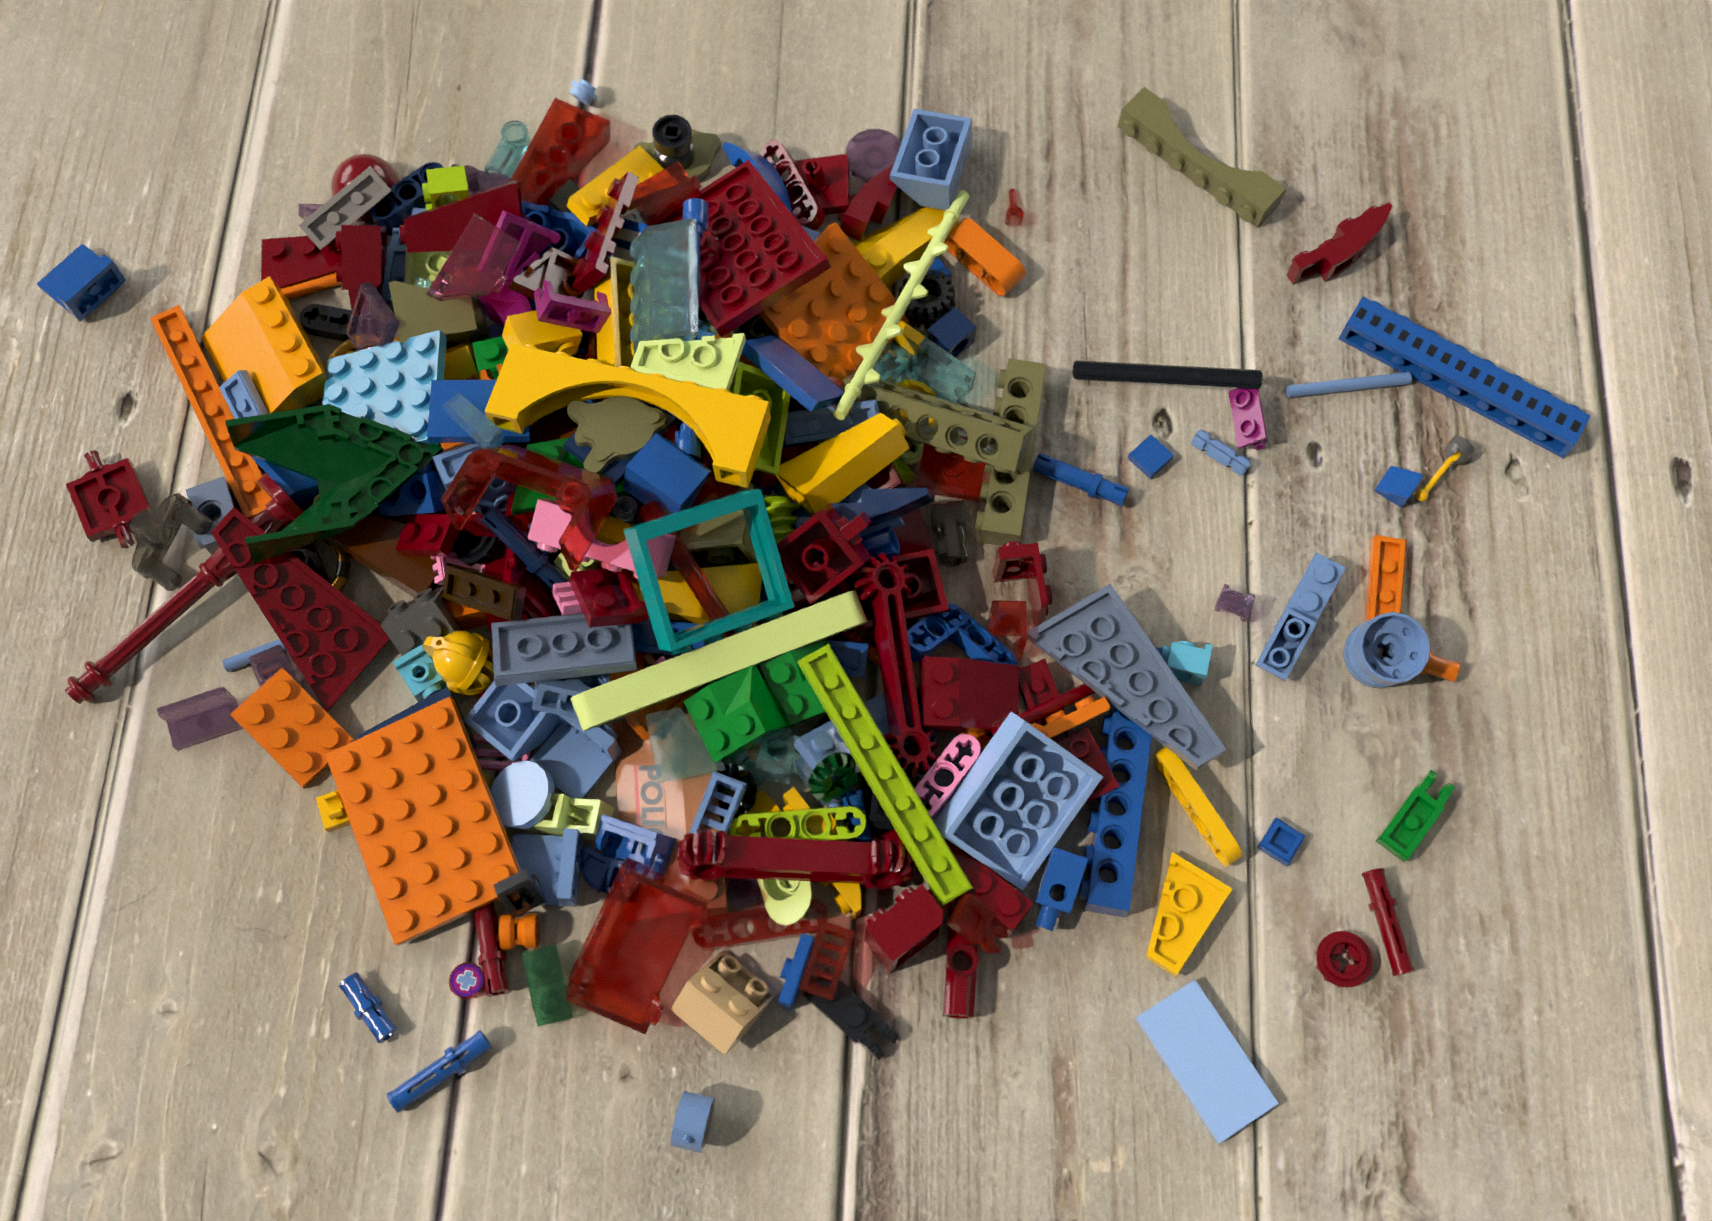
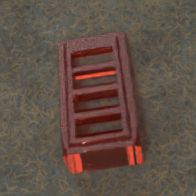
M823 920L821 921L799 986L800 990L833 1001L856 931ZM827 933L845 939L843 946L823 940L824 934ZM820 946L840 953L839 959L819 954ZM817 960L836 967L834 974L815 968V961ZM811 974L830 980V987L828 988L809 981Z

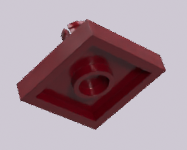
M848 154L796 160L797 166L822 207L824 214L846 212L851 203L850 160ZM803 189L794 193L792 201H796L802 196ZM808 208L804 209L803 211L807 216L811 217L810 210Z

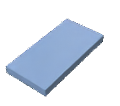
M1195 979L1135 1018L1217 1144L1223 1142L1279 1104Z

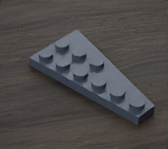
M1111 584L1026 632L1025 637L1102 698L1105 697L1111 705L1193 769L1201 768L1224 754L1227 750Z

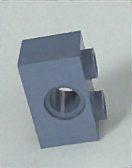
M224 476L186 489L189 502L185 503V508L191 521H196L198 530L194 531L196 542L200 549L206 548L211 555L219 547L211 531L233 507L241 512L238 501ZM216 515H221L219 519H217L214 522H211L213 517H215Z

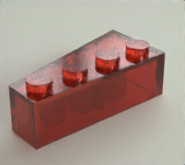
M554 98L509 181L520 180L522 200L546 206L568 179L573 181L610 142L611 121Z

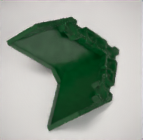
M331 404L225 420L235 450L317 481L320 499L282 531L245 537L253 563L257 564L354 528L433 460V456L440 454L443 451L442 447L434 443H430V445L416 443L410 434L362 416L358 418L344 413L341 408Z

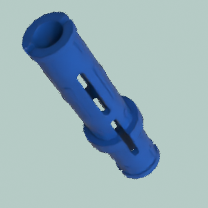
M1041 452L1032 470L1035 473L1088 493V496L1091 498L1096 496L1122 507L1129 491V487L1111 482L1103 478V475L1100 473L1095 475Z
M479 1030L454 1049L450 1046L444 1050L445 1055L422 1071H419L393 1091L388 1092L386 1096L395 1111L400 1113L404 1108L426 1093H429L455 1073L460 1075L465 1072L467 1065L493 1048L485 1034ZM466 1051H469L466 1055H464L463 1057H461L460 1059H458L457 1061H455L450 1066L444 1069L446 1065L457 1059ZM436 1073L434 1077L411 1092V1089Z

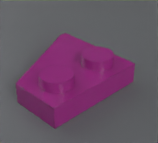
M503 210L478 265V269L482 273L510 283L515 276L521 274L524 267L540 258L538 254L552 242L556 244L560 241L561 235L558 232Z

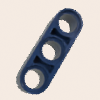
M428 162L390 187L392 192L369 210L374 225L387 226V236H391L393 228H400V225H404V220L412 216L413 208L426 209V204H431V202L425 203L422 183H428L426 170L444 167L437 162ZM382 208L386 211L385 217L380 215V209Z

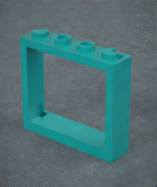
M761 489L745 490L623 530L659 650L672 651L673 655L680 652H688L693 650L692 644L702 640L704 644L719 641L724 638V632L733 629L735 633L754 628L753 622L764 618V622H769L783 616V611L794 608ZM743 509L768 600L673 633L646 541Z

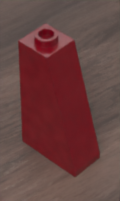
M514 180L407 217L404 220V225H400L401 243L406 244L407 253L486 250L503 210L523 218L520 180Z

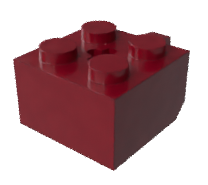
M341 225V231H336V250H341L342 262L336 264L337 282H342V290H348L352 313H372L375 290L379 289L384 282L385 266L387 263V226Z
M828 503L776 544L784 571L810 604L856 571L871 557L862 545L861 541L863 539L858 534L872 522L864 511L849 522L845 516L841 517L834 507ZM821 550L824 554L819 556L816 551Z
M923 884L915 890L910 886L895 898L897 903L886 912L884 908H881L867 919L868 925L865 928L864 941L891 974L938 937L943 915L958 900L959 896L940 907L930 889L927 890Z

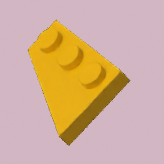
M1172 852L1146 959L1177 978L1231 895L1232 888Z

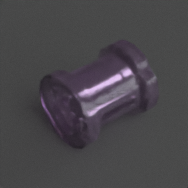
M1224 583L1217 598L1214 611L1219 612L1223 610L1239 616L1241 621L1246 622L1256 596L1252 593L1245 595L1232 590L1228 584Z

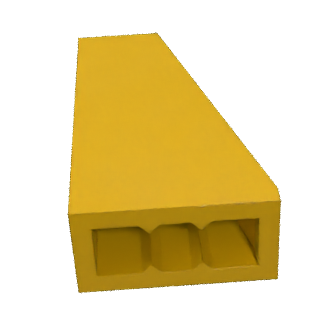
M879 413L781 464L776 477L785 493L814 515L828 503H839L910 449L904 437L907 434L906 430L897 419L891 420L884 414Z
M758 563L667 571L666 576L657 578L669 620L702 624L759 604L762 575ZM637 579L633 584L638 592L641 601H644L641 587Z

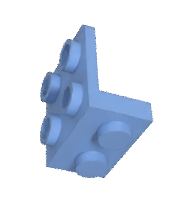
M557 715L561 724L531 758L530 762L537 763L551 774L555 788L570 798L585 799L623 753L616 741L618 735L605 724L583 731L578 719Z

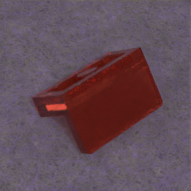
M676 162L637 184L631 201L645 224H648L700 191L702 185L696 175L689 178L681 164Z
M992 601L987 620V631L993 636H1013L1014 655L1017 660L1022 659L1027 642L1026 601Z

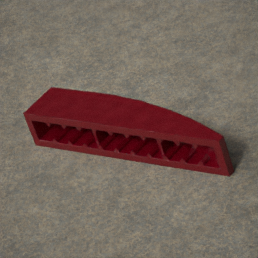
M865 784L861 790L863 791L868 817H870L873 791ZM872 828L873 834L880 840L888 838L890 841L901 840L895 830ZM944 838L973 887L961 894L958 900L969 908L980 910V917L1010 938L1034 903L973 856Z

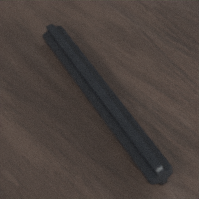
M1080 360L1074 361L1072 375L1075 379L1253 389L1261 388L1263 376L1261 370Z

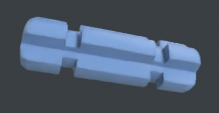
M1200 429L1192 439V446L1200 451L1206 450L1205 454L1225 467L1230 465L1233 472L1242 476L1249 468L1251 460L1242 454L1240 456L1236 455V450L1217 438L1211 439V434Z

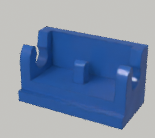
M602 814L600 820L602 823L595 841L596 849L602 851L605 841L609 836L604 855L653 873L664 875L676 838Z

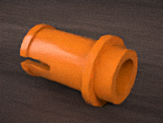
M1430 650L1428 662L1419 675L1427 673L1454 682L1459 673L1460 663L1433 655Z

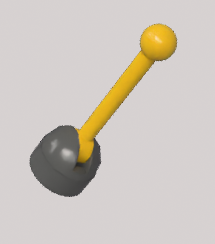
M1454 436L1445 449L1446 462L1423 489L1416 491L1415 497L1418 501L1427 500L1428 492L1452 463L1462 464L1472 456L1475 449L1469 441L1460 436Z

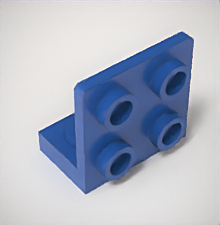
M81 244L44 276L37 285L81 322L127 280L108 256L104 254L99 257L86 245Z

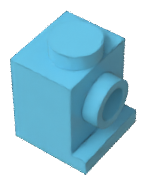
M1187 641L1171 642L1169 647L1163 645L1162 658L1178 681L1201 686L1207 676L1212 644L1206 643L1203 649L1197 648L1195 644Z
M422 644L392 662L418 702L448 687L447 683L435 670L434 663L422 648ZM424 672H426L423 677H421V678H416V677H418L419 675H421V674H423Z

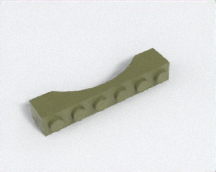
M1143 87L1121 110L1117 127L1124 134L1133 137L1144 145L1150 153L1159 156L1172 169L1181 172L1194 185L1203 188L1214 196L1220 204L1228 206L1239 214L1242 220L1250 222L1258 228L1280 205L1286 191L1284 186L1263 171H1249L1229 167L1199 152L1177 129L1171 117L1168 104L1146 87Z

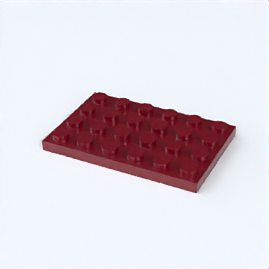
M749 160L686 199L698 198L705 200L709 204L708 230L703 232V237H701L699 307L720 337L735 330L738 326L831 268L827 257ZM684 200L647 225L672 233L664 256L687 288L689 237L687 236L686 227H683V203L686 201Z

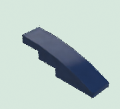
M928 488L862 489L861 503L830 504L841 517L845 516L849 522L864 511L872 521L867 527H872L902 517L935 501V494ZM797 517L796 528L810 517Z

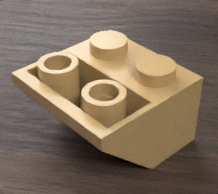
M723 950L687 981L670 1010L722 1054L726 1055L743 1039L778 994L767 986L763 980L744 967L735 957Z

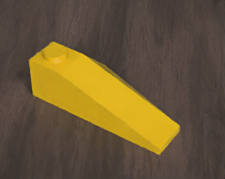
M924 207L863 236L861 241L854 240L852 243L889 289L907 272L903 268L905 263L921 259L933 238L928 235V230L941 224L946 210Z

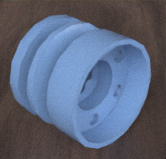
M1391 612L1380 614L1354 628L1345 640L1343 657L1346 668L1355 680L1365 686L1380 689L1409 681L1420 674L1428 662L1430 644L1427 633L1419 622L1406 614ZM1380 647L1384 649V652L1382 653V659H1380L1377 656L1380 652Z

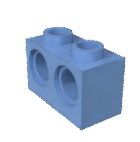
M610 673L535 682L532 710L578 719L570 698L610 682Z

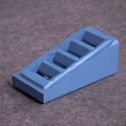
M713 771L689 833L695 834V831L700 829L701 824H705L717 830L725 831L727 835L748 784ZM718 784L735 790L734 796L731 797L716 791ZM714 797L729 803V809L726 810L710 804L712 798ZM707 810L725 817L723 824L705 817Z

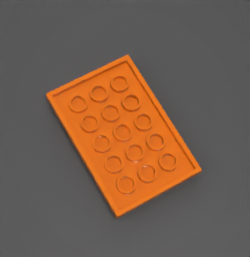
M447 697L325 754L394 945L401 946L499 900L493 884L521 871L453 698Z

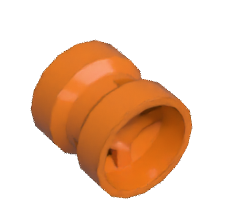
M526 913L523 917L515 918L511 914H502L499 921L501 949L513 950L516 946L523 945L527 949L538 948L540 943L538 913Z

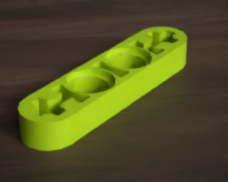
M852 805L746 813L733 820L730 826L731 836H745L743 833H738V827L744 824V820H748L749 826H761L762 821L760 818H766L765 832L767 837L850 839L858 837L863 833L867 826V817L861 808ZM835 812V820H843L847 817V812H853L854 818H860L861 824L856 825L853 832L849 831L847 825L836 826L838 833L832 834L833 822L829 813ZM816 814L825 819L826 828L823 833L813 834L809 832L806 826L809 816ZM778 817L788 819L791 824V831L785 837H779L772 831V823ZM763 831L754 832L750 836L762 837Z

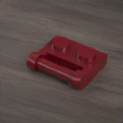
M622 568L621 572L608 569L571 572L569 582L589 628L640 623L649 618L646 604L644 601H641L631 580V570ZM611 585L620 586L629 607H621Z

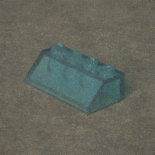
M685 219L647 226L638 237L633 239L630 247V255L633 257V269L630 275V283L633 285V298L630 304V311L634 314V325L631 329L630 339L631 342H634V355L639 341L680 338L682 341H693L698 336L696 220Z

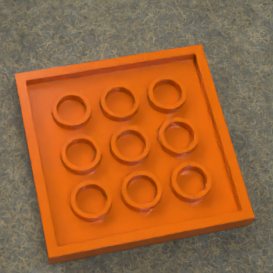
M834 222L814 240L815 244L827 257L831 268L759 313V315L774 334L779 336L842 389L844 378L855 373L864 359L856 352V348L860 345L873 343L887 319L882 315V310L894 305L897 300L838 224ZM904 313L900 321L908 324L910 321ZM895 337L889 339L887 345H888Z

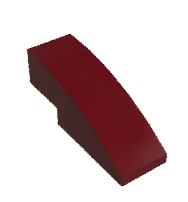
M893 165L875 175L853 198L840 224V228L845 235L861 241L869 220L879 224L882 223L897 189V185L890 180Z

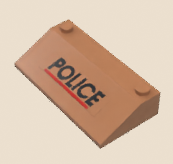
M686 706L682 707L646 741L640 738L626 720L613 723V731L618 735L616 741L623 752L615 761L618 819L676 838L664 875L646 870L636 902H628L622 899L624 925L729 915L726 878L720 877L719 881L707 880L706 882L702 879L691 880L690 876L681 874L679 860H677L679 841L683 840L684 835L689 833L713 771L717 772L716 763L713 762ZM713 797L710 804L719 807V799ZM707 810L705 817L720 822V815ZM701 824L699 829L701 831H708L711 828L714 832L720 831L705 824Z

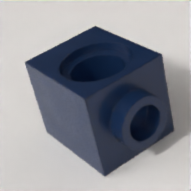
M954 307L928 328L927 347L936 358L941 357L949 364L975 342L977 327Z

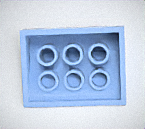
M1010 712L934 819V823L944 838L1023 890L1103 776L1025 720Z

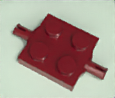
M90 451L91 455L87 452L84 457L90 471L81 478L66 484L85 534L91 542L110 534H116L121 548H129L128 544L132 547L135 541L131 536L129 527L154 516L134 465L129 458L114 464L103 465L98 451Z

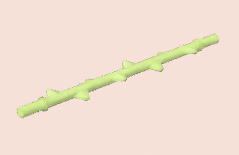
M960 190L950 208L945 211L941 224L928 230V235L933 238L921 259L904 264V270L911 276L896 303L882 310V315L887 319L873 343L860 345L856 348V352L864 359L850 384L845 386V392L833 412L837 419H845L856 398L860 397L863 385L880 381L881 376L873 368L889 339L902 334L903 329L898 326V323L911 300L928 295V290L920 284L935 257L949 250L948 245L944 244V241L954 224L960 219L959 215L969 199L968 192Z

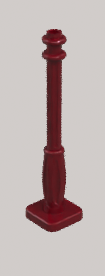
M267 473L258 479V484L272 500L265 505L267 508L253 517L251 521L267 534L280 532L304 511ZM220 546L205 563L199 565V573L96 663L92 661L85 662V673L79 678L75 676L68 677L67 683L69 687L65 691L76 703L81 704L84 700L89 703L95 700L94 691L101 685L110 687L112 685L110 677L214 586H223L225 581L237 574Z

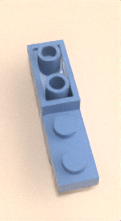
M1317 552L1314 554L1255 666L1283 681L1287 680L1346 567Z

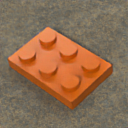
M283 668L230 714L303 789L329 765L325 754L355 741Z

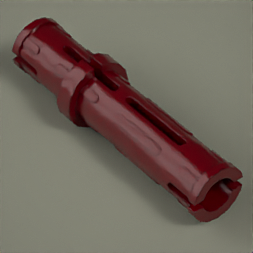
M1384 868L1373 869L1362 873V877L1364 878L1371 901L1368 904L1369 910L1375 914L1382 942L1391 966L1392 976L1414 972L1415 968L1413 967L1395 906L1398 905L1397 900L1391 896Z
M493 902L474 911L480 947L478 963L483 968L486 995L489 997L503 995L510 991L505 971L507 955L500 947L499 926Z

